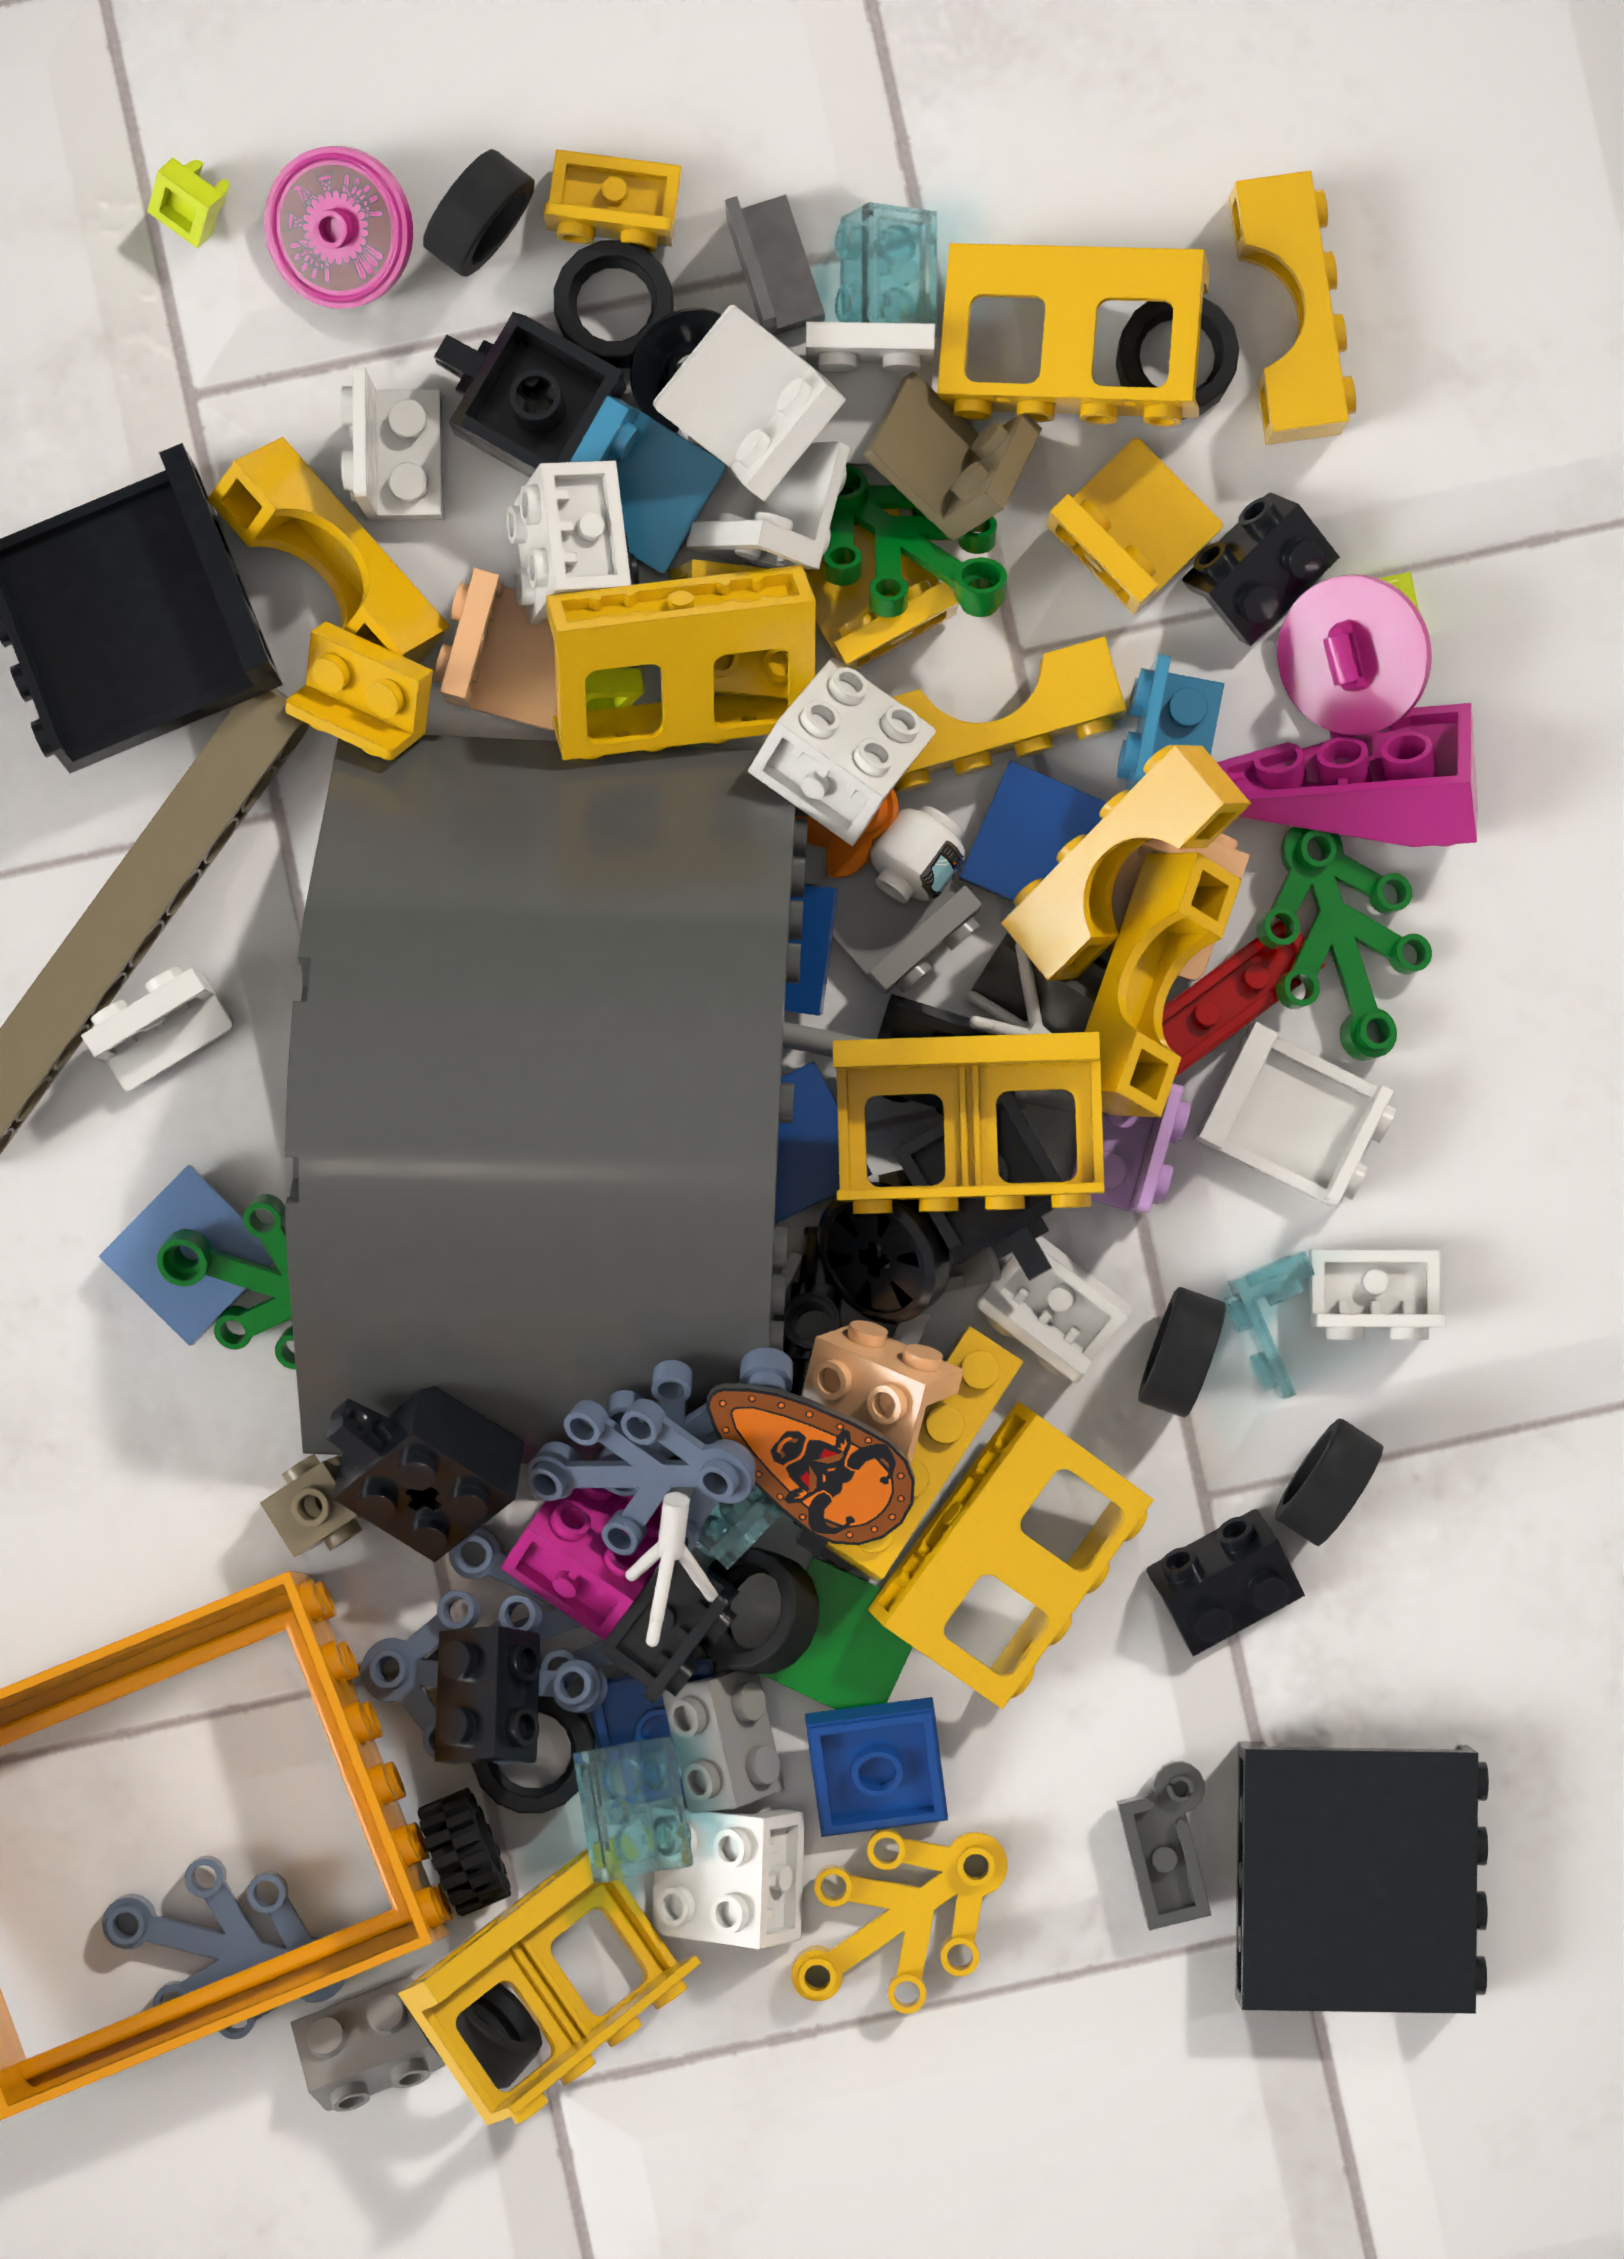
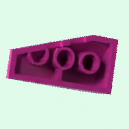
M1471 703L1415 707L1394 725L1374 733L1345 735L1330 731L1331 740L1302 749L1296 744L1286 742L1217 762L1251 803L1238 817L1409 847H1446L1455 844L1477 842L1478 801Z

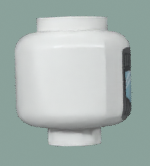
M923 805L919 810L907 808L899 811L896 820L876 840L870 850L871 862L879 873L875 880L878 887L901 903H907L910 897L922 901L936 899L964 863L965 850L960 842L963 837L960 827L944 813L931 806Z

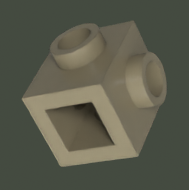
M315 1454L307 1457L282 1474L287 1482L286 1486L260 1502L293 1557L310 1551L323 1542L331 1551L363 1530L357 1522L361 1517L332 1499L341 1459L340 1455L321 1463Z

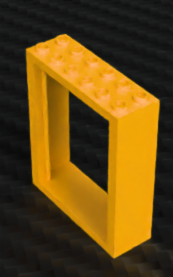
M287 1571L1 1688L0 1747L286 1630L393 1909L26 2059L0 1988V2121L450 1935L445 1924L453 1920L448 1898L440 1883L431 1886L422 1864V1861L430 1858L429 1851L424 1842V1836L418 1824L413 1822L407 1825L398 1801L406 1798L403 1781L394 1762L390 1761L384 1764L375 1740L383 1737L381 1724L371 1702L368 1700L360 1703L352 1679L360 1676L359 1668L348 1642L345 1640L338 1643L329 1619L336 1617L337 1612L331 1594L323 1580L315 1583L311 1574Z

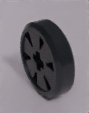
M870 1182L876 1187H896L882 1182ZM836 1198L827 1206L820 1218L817 1231V1248L823 1269L840 1297L863 1316L889 1324L912 1320L934 1305L942 1296L948 1283L950 1272L947 1244L929 1213L919 1212V1201L917 1199L892 1200L893 1213L853 1214V1201L841 1202ZM876 1243L881 1246V1251L877 1250ZM885 1255H888L890 1262L885 1260Z

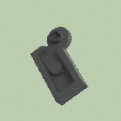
M1171 1761L1163 1765L1154 1778V1792L1116 1801L1149 1931L1212 1915L1190 1825L1186 1816V1812L1195 1809L1202 1801L1205 1793V1782L1200 1771L1185 1761Z

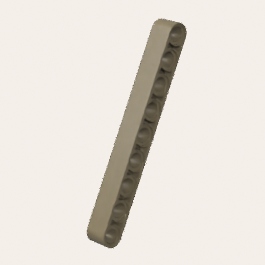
M275 688L234 705L1 1026L0 1155L83 1042L81 1035L94 1027L91 1018L100 1010L109 1006L307 732L310 726L308 723L285 712L286 699L289 697Z

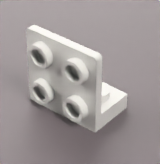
M730 305L654 399L653 405L660 414L729 466L747 489L765 501L846 399L826 377L736 305Z
M806 322V362L826 377L846 399L812 443L839 441L850 447L846 465L873 466L865 458L864 452L902 378L911 372H915L932 388L935 324Z
M352 368V386H342L341 389L343 426H349L350 438L353 439V450L342 451L341 463L344 490H350L351 502L359 504L367 520L443 519L442 393L440 389L376 390L366 368Z
M839 441L811 443L765 501L755 496L750 519L739 515L721 513L719 521L693 522L686 547L730 564L762 568L802 565L803 569H819L822 556L825 554L830 543L831 534L829 528L837 497L846 481V463L850 447Z
M616 461L540 463L527 484L522 486L514 505H510L507 511L509 541L511 544H518L521 567L516 568L514 575L515 597L519 606H526L528 624H542L547 618L546 595L631 585Z
M831 658L776 722L747 772L853 847L866 830L889 792L928 745L936 730L917 716L910 708L903 706L865 679L861 673L848 666L846 667L839 659Z
M659 1806L656 1809L652 1926L658 1935L753 1949H763L801 1940L805 1811L783 1808L755 1814L724 1811L690 1813L687 1807Z

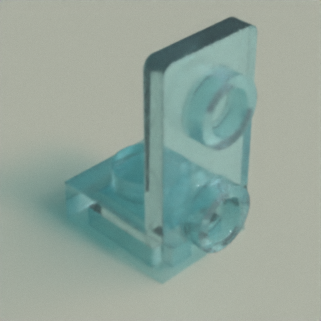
M1296 1251L1228 1280L1227 1282L1233 1294L1224 1298L1227 1311L1237 1332L1241 1333L1248 1330L1258 1353L1250 1356L1249 1360L1259 1385L1264 1392L1274 1389L1276 1396L1283 1400L1296 1395V1392L1256 1300L1265 1296L1268 1305L1273 1306L1305 1292L1300 1281L1315 1275L1305 1251Z

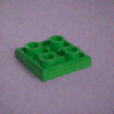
M812 1556L806 1572L813 1579L819 1598V1622L810 1647L793 1665L774 1674L760 1675L835 1710L887 1703L913 1646L885 1628L867 1610L882 1587L818 1557Z

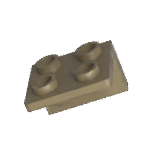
M911 372L902 378L864 452V456L882 476L887 478L927 519L934 523L953 542L1004 510L1042 428L1028 414L1023 413L1003 426L999 422H994L978 434L961 417L953 415L954 410L945 401L941 400L938 394L915 372Z

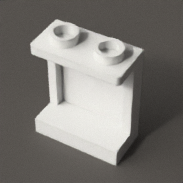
M1254 1022L1248 1026L1193 1139L1328 1206H1337L1342 1196L1352 1200L1368 1170V1166L1361 1163L1360 1160L1370 1139L1380 1143L1396 1113V1108L1388 1105L1394 1090L1384 1085H1374L1277 1037L1278 1032L1258 1022Z

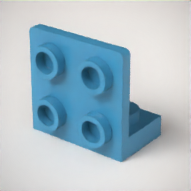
M607 396L570 461H616L624 530L627 534L629 552L633 553L635 558L660 573L669 571L690 534L692 523L697 522L727 469V465L713 454L692 442H687L675 431L625 401Z
M1162 654L1157 655L1150 669H1140L1139 676L1135 678L1128 710L1129 716L1139 717L1136 732L1128 731L1126 740H1123L1116 772L1117 778L1127 779L1125 790H1131L1146 775L1143 771L1146 762L1156 752L1168 745L1203 746L1211 755L1225 683L1169 673L1171 656Z

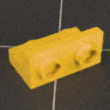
M324 621L310 633L306 684L286 699L285 712L308 723L316 730L327 732L361 748L369 755L385 760H393L425 735L433 670Z

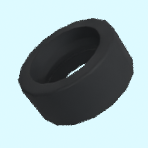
M494 149L484 152L462 172L440 201L423 235V247L459 275L468 277L478 271L494 255L517 225L533 195L535 180L500 152Z
M621 240L598 241L578 250L561 268L553 289L554 315L562 336L617 368H630L634 350L644 333L656 321L674 312L673 289L663 265L645 248L632 243H621ZM621 268L634 273L646 284L651 295V313L646 325L636 335L623 341H606L593 336L582 325L577 314V297L582 285L593 274L604 269Z
M1204 297L1201 329L1211 340L1215 357L1213 370L1207 380L1196 388L1195 399L1199 407V416L1220 402L1236 373L1240 349L1232 322L1218 305ZM1147 301L1133 312L1124 327L1118 343L1115 364L1121 387H1157L1150 382L1143 372L1140 361L1141 344L1149 331L1160 323L1173 320V308L1170 304Z
M1178 1287L1174 1291L1146 1364L1138 1395L1139 1402L1184 1418L1190 1414L1205 1381L1220 1337L1226 1313L1225 1302L1183 1287Z
M1338 1418L1322 1434L1299 1466L1280 1499L1274 1518L1314 1545L1320 1546L1340 1526L1366 1488L1382 1457L1383 1445L1344 1419Z
M735 1548L717 1557L708 1568L736 1589L748 1577L754 1574L764 1573L773 1577L777 1582L781 1595V1615L773 1634L763 1645L749 1649L738 1645L729 1626L714 1646L705 1639L702 1641L700 1646L711 1660L730 1669L752 1674H774L793 1665L810 1647L819 1622V1598L813 1579L798 1562L761 1548Z
M539 1696L538 1713H543L556 1719L566 1730L571 1743V1759L566 1771L554 1783L541 1788H525L511 1782L501 1771L499 1764L492 1761L471 1763L480 1787L496 1804L517 1813L543 1814L565 1805L583 1787L594 1761V1734L586 1714L564 1710L555 1702L553 1697Z
M500 1982L462 2011L456 2019L458 2032L497 2089L510 2087L536 2057L543 2044L540 2029L524 2005ZM421 2029V2031H422L424 2037L426 2038L427 2042H428V2043L430 2044V2046L436 2051V2049L434 2048V2046L432 2045V2043L429 2041V2039L427 2038V2036L425 2035V2033H424L423 2030Z

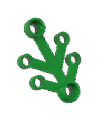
M846 465V481L843 489L838 494L830 524V546L823 555V574L828 582L834 585L847 586L857 582L862 575V553L858 547L853 545L854 525L856 522L875 535L876 578L871 581L869 587V606L875 614L881 617H896L904 613L908 607V584L901 577V553L955 589V599L965 613L974 617H987L997 611L1006 599L1007 572L999 562L984 557L972 558L964 562L959 561L929 541L950 539L934 523L927 519L894 485H870L867 482V477L861 470ZM912 508L914 516H892L883 509ZM991 517L956 539L959 546L972 554L989 552L996 545L997 522L994 517Z
M1292 826L1284 835L1281 844V859L1288 872L1270 910L1261 915L1257 921V936L1262 944L1273 949L1281 948L1294 942L1300 932V922L1296 913L1309 888L1317 913L1290 971L1283 974L1277 981V998L1282 1005L1289 1009H1300L1315 1002L1320 993V983L1317 975L1330 949L1351 1013L1344 1020L1340 1028V1041L1344 1050L1351 1057L1360 1061H1369L1384 1056L1395 1045L1397 1029L1392 1017L1386 1011L1377 1007L1356 941L1388 959L1395 971L1405 975L1426 968L1432 958V949L1428 940L1423 936L1412 933L1402 937L1343 903L1337 881L1369 897L1371 906L1382 914H1392L1409 905L1412 899L1411 884L1401 874L1390 873L1381 876L1345 855L1339 834ZM1309 840L1316 841L1322 851L1320 861L1313 859L1307 851ZM1385 883L1392 885L1397 892L1398 898L1395 904L1389 903L1383 895ZM1273 917L1279 918L1285 925L1286 933L1283 939L1276 937L1271 931L1270 923ZM1405 943L1414 947L1417 952V960L1414 965L1408 963L1403 956ZM1293 978L1299 979L1305 986L1306 992L1302 1000L1296 998L1290 990V983ZM1369 1021L1375 1022L1380 1029L1381 1039L1378 1043L1373 1042L1367 1035L1366 1028Z
M261 1194L255 1197L244 1212L243 1222L246 1229L261 1240L278 1270L213 1249L209 1240L202 1233L191 1229H181L173 1232L166 1239L157 1254L156 1261L159 1272L168 1282L182 1287L192 1286L207 1275L272 1297L248 1309L243 1306H230L220 1315L214 1326V1335L217 1341L228 1349H241L250 1342L254 1335L292 1318L286 1228L283 1225L285 1222V1205L278 1197L271 1194ZM266 1209L270 1211L274 1216L275 1223L267 1224L260 1221L256 1216L255 1210ZM180 1245L193 1249L199 1259L192 1260L186 1258L181 1253ZM226 1321L239 1322L244 1327L245 1334L238 1335L232 1333L228 1329ZM291 1326L282 1333L277 1341L275 1355L284 1367L296 1370L295 1353L287 1346V1341H294L293 1326Z

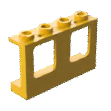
M949 243L937 387L939 398L954 410L953 415L967 420H987L991 418L992 412H1016V416L1025 413L1035 422L1053 421L1055 414H1080L1079 419L1081 421L1091 424H1113L1118 422V416H1143V421L1147 424L1170 427L1180 425L1182 418H1199V407L1195 394L1203 293H1208L1210 266L1204 249ZM981 297L1036 298L1044 302L1045 319L1041 369L1039 377L1034 382L1027 384L973 382L966 377L970 313L975 300ZM1110 300L1166 302L1172 306L1173 323L1169 374L1167 381L1162 386L1155 388L1101 386L1093 381L1097 313L1102 303Z
M802 565L546 595L547 619L554 639L558 715L552 716V725L563 760L578 758L591 760L610 754L641 750L655 752L673 746L705 742L718 744L730 739L769 735L779 718L815 677L816 600ZM777 648L788 652V700L736 694L714 695V663L719 657L728 654ZM655 664L661 668L662 702L586 711L585 682L588 675L592 672Z
M1099 1032L832 1040L833 1067L836 1069L840 1182V1190H837V1200L841 1202L853 1201V1214L893 1213L892 1200L919 1199V1212L959 1211L958 1198L985 1197V1210L1025 1209V1196L1050 1195L1052 1208L1092 1207L1091 1194H1105ZM1066 1090L1074 1096L1076 1109L1077 1173L1074 1178L1065 1182L1007 1183L1002 1180L998 1171L996 1104L999 1096L1009 1091ZM933 1094L940 1097L944 1109L945 1177L942 1182L933 1186L876 1187L872 1185L867 1176L865 1108L868 1100L874 1096Z
M1018 1401L867 1610L885 1628L1003 1710L1011 1698L1019 1696L1028 1687L1034 1676V1666L1048 1646L1055 1645L1065 1636L1072 1622L1071 1614L1084 1596L1094 1592L1104 1582L1110 1569L1109 1562L1123 1542L1133 1539L1140 1532L1147 1519V1509L1154 1499ZM1061 1469L1073 1472L1111 1500L1067 1563L1028 1537L1021 1529L1023 1516L1051 1477ZM984 1575L996 1577L1035 1605L991 1668L950 1641L944 1633L947 1621L976 1581Z
M614 1834L586 1847L398 1993L487 2126L510 2117L515 2124H519L538 2112L549 2101L543 2093L559 2079L563 2085H567L588 2071L596 2063L591 2055L594 2050L605 2041L610 2047H613L632 2035L642 2026L637 2015L651 2004L657 2010L677 1998L688 1988L682 1978L701 1964L696 1955L680 1962L675 1960L619 1878L613 1867L628 1855ZM592 1909H597L606 1916L643 1972L641 1984L602 2016L594 2015L588 2009L551 1953L553 1940ZM499 1982H504L513 1989L551 2047V2054L547 2061L508 2092H502L496 2088L456 2028L458 2015Z

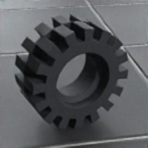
M464 1788L418 1808L419 1825L425 1836L426 1848L432 1856L431 1862L435 1871L437 1870L440 1876L443 1890L447 1891L448 1899L451 1905L455 1906L456 1912L459 1915L465 1916L511 1896V1886L506 1876L505 1864L500 1858L499 1847L494 1842L492 1830L489 1823L487 1824L481 1806H478L477 1800L469 1788Z

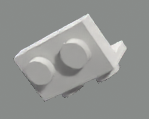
M179 966L169 968L145 985L150 992L149 994L129 1006L124 999L116 1001L100 1010L91 1018L95 1027L82 1034L81 1037L95 1058L107 1062L125 1091H134L233 1029L234 1023L202 972L192 967L182 972Z
M1040 1236L1036 1240L1051 1264L1052 1269L1029 1281L1013 1254L1001 1268V1279L989 1283L976 1306L984 1313L987 1322L997 1332L1008 1337L1017 1338L1035 1352L1037 1360L1046 1370L1057 1376H1066L1072 1382L1078 1383L1087 1372L1092 1361L1128 1319L1134 1307L1043 1236Z
M1309 1250V1326L1326 1327V1339L1365 1340V1327H1390V1340H1429V1327H1446V1314H1440V1250Z

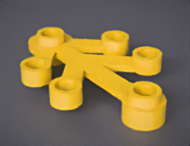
M890 1828L875 1831L867 1843L868 1858L875 1867L882 1870H891L898 1867L901 1863L940 1871L939 1874L920 1887L852 1875L845 1868L838 1865H829L822 1868L817 1873L814 1881L815 1895L822 1904L829 1907H838L849 1901L888 1909L831 1949L815 1945L802 1950L796 1956L792 1965V1982L796 1991L805 1999L816 2002L833 1997L841 1987L844 1972L904 1931L897 1974L891 1978L887 1988L888 2000L891 2006L900 2013L910 2014L918 2011L926 2000V1987L922 1976L934 1910L956 1894L952 1936L943 1942L940 1949V1958L944 1969L949 1974L957 1977L971 1974L979 1963V1951L975 1938L983 1896L994 1892L1000 1887L1006 1877L1008 1868L1006 1853L1002 1845L989 1834L977 1831L967 1832L958 1836L947 1846L903 1838L897 1831ZM882 1838H891L899 1846L897 1855L890 1860H882L875 1855L874 1846ZM973 1854L982 1855L988 1861L987 1870L982 1875L976 1877L968 1875L963 1869L964 1861ZM829 1875H838L846 1883L845 1891L837 1897H830L822 1891L821 1883ZM958 1944L965 1945L972 1951L970 1961L963 1966H955L947 1958L948 1951ZM821 1965L829 1971L830 1978L825 1985L814 1987L806 1981L805 1973L811 1966ZM905 1981L912 1982L919 1988L918 1997L910 2003L899 2001L894 1994L896 1987Z

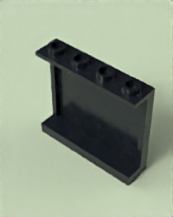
M183 443L159 452L165 471L0 538V641L5 648L10 645L13 646L19 663L10 667L12 678L22 699L25 702L33 700L39 719L31 722V728L42 753L46 758L55 755L69 773L78 771L283 685L213 506L207 501L209 496L199 471Z
M1238 1742L1235 1999L1242 2010L1476 2014V1995H1485L1487 1988L1486 1960L1484 1956H1477V1930H1486L1488 1918L1485 1891H1477V1865L1485 1866L1488 1859L1487 1830L1485 1826H1478V1801H1486L1489 1791L1487 1763L1478 1762L1477 1751L1468 1745H1458V1750L1268 1747L1264 1742Z

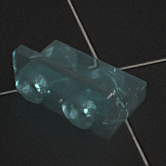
M868 202L842 216L835 236V252L840 259V288L835 298V314L838 321L935 324V337H937V211Z
M754 1485L749 1495L741 1502L734 1504L717 1503L702 1524L703 1536L696 1545L704 1554L717 1559L728 1570L783 1512Z
M671 1737L635 1740L573 1753L593 1883L611 1882L659 1870L681 1869L692 1866L691 1829L686 1820L680 1783L681 1767L676 1756L674 1741Z

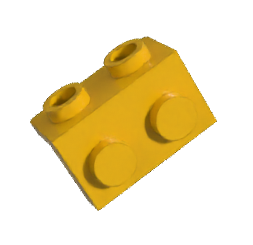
M556 149L549 202H545L543 215L547 230L555 231L558 239L575 244H591L594 242V237L621 240V243H632L645 248L649 252L657 251V245L672 247L682 166Z

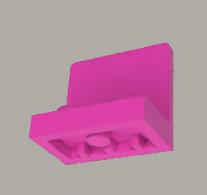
M575 1488L566 1498L544 1502L500 1569L605 1641L660 1563L661 1558L635 1581H629L626 1578V1571L658 1542L663 1501L647 1522V1534L632 1554L620 1555L606 1546L602 1539V1530L615 1512L624 1510L633 1496L616 1495L604 1488ZM620 1529L625 1535L629 1536L624 1530Z

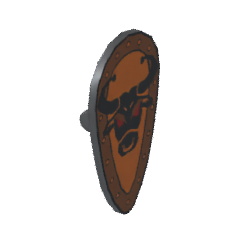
M720 1384L710 1390L707 1396L706 1408L719 1440H733L749 1450L756 1464L755 1485L784 1514L807 1532L833 1544L862 1545L884 1538L903 1523L913 1505L915 1475L907 1455L889 1437L854 1417L781 1389L754 1384Z

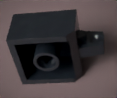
M512 312L494 344L483 340L478 350H475L459 340L446 335L434 355L437 365L460 378L455 390L463 398L449 420L454 435L531 478L540 463L570 462L606 397L610 396L621 399L627 389L622 370L526 315ZM544 393L547 394L550 408L547 410L538 409L534 414L529 413L525 402L526 399L529 397L532 400L538 401Z
M1011 1091L1000 1095L996 1108L998 1163L1001 1168L999 1172L1001 1179L1007 1183L1063 1182ZM944 1120L893 1149L913 1186L937 1185L945 1177ZM1051 1195L1025 1196V1209L985 1210V1197L958 1198L959 1211L928 1212L958 1264L991 1247L998 1260L1013 1253L1029 1281L1052 1269L1051 1264L1036 1238L1049 1231L1042 1217L1057 1209L1052 1208Z
M436 1386L420 1389L388 1417L349 1398L331 1414V1423L327 1430V1440L344 1452L341 1455L332 1499L433 1562L438 1561L516 1499L524 1442Z

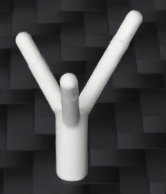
M1016 943L1015 949L1028 1020L1024 1022L978 992L970 991L967 994V1000L996 1020L972 1016L969 1020V1025L974 1029L996 1035L1051 1033L1042 1023L1031 960Z
M670 1492L664 1495L658 1542L640 1557L625 1574L627 1580L635 1581L661 1558L646 1636V1643L650 1647H655L659 1643L675 1560L680 1561L707 1601L713 1602L718 1596L708 1577L685 1545L690 1499L687 1495L680 1492Z

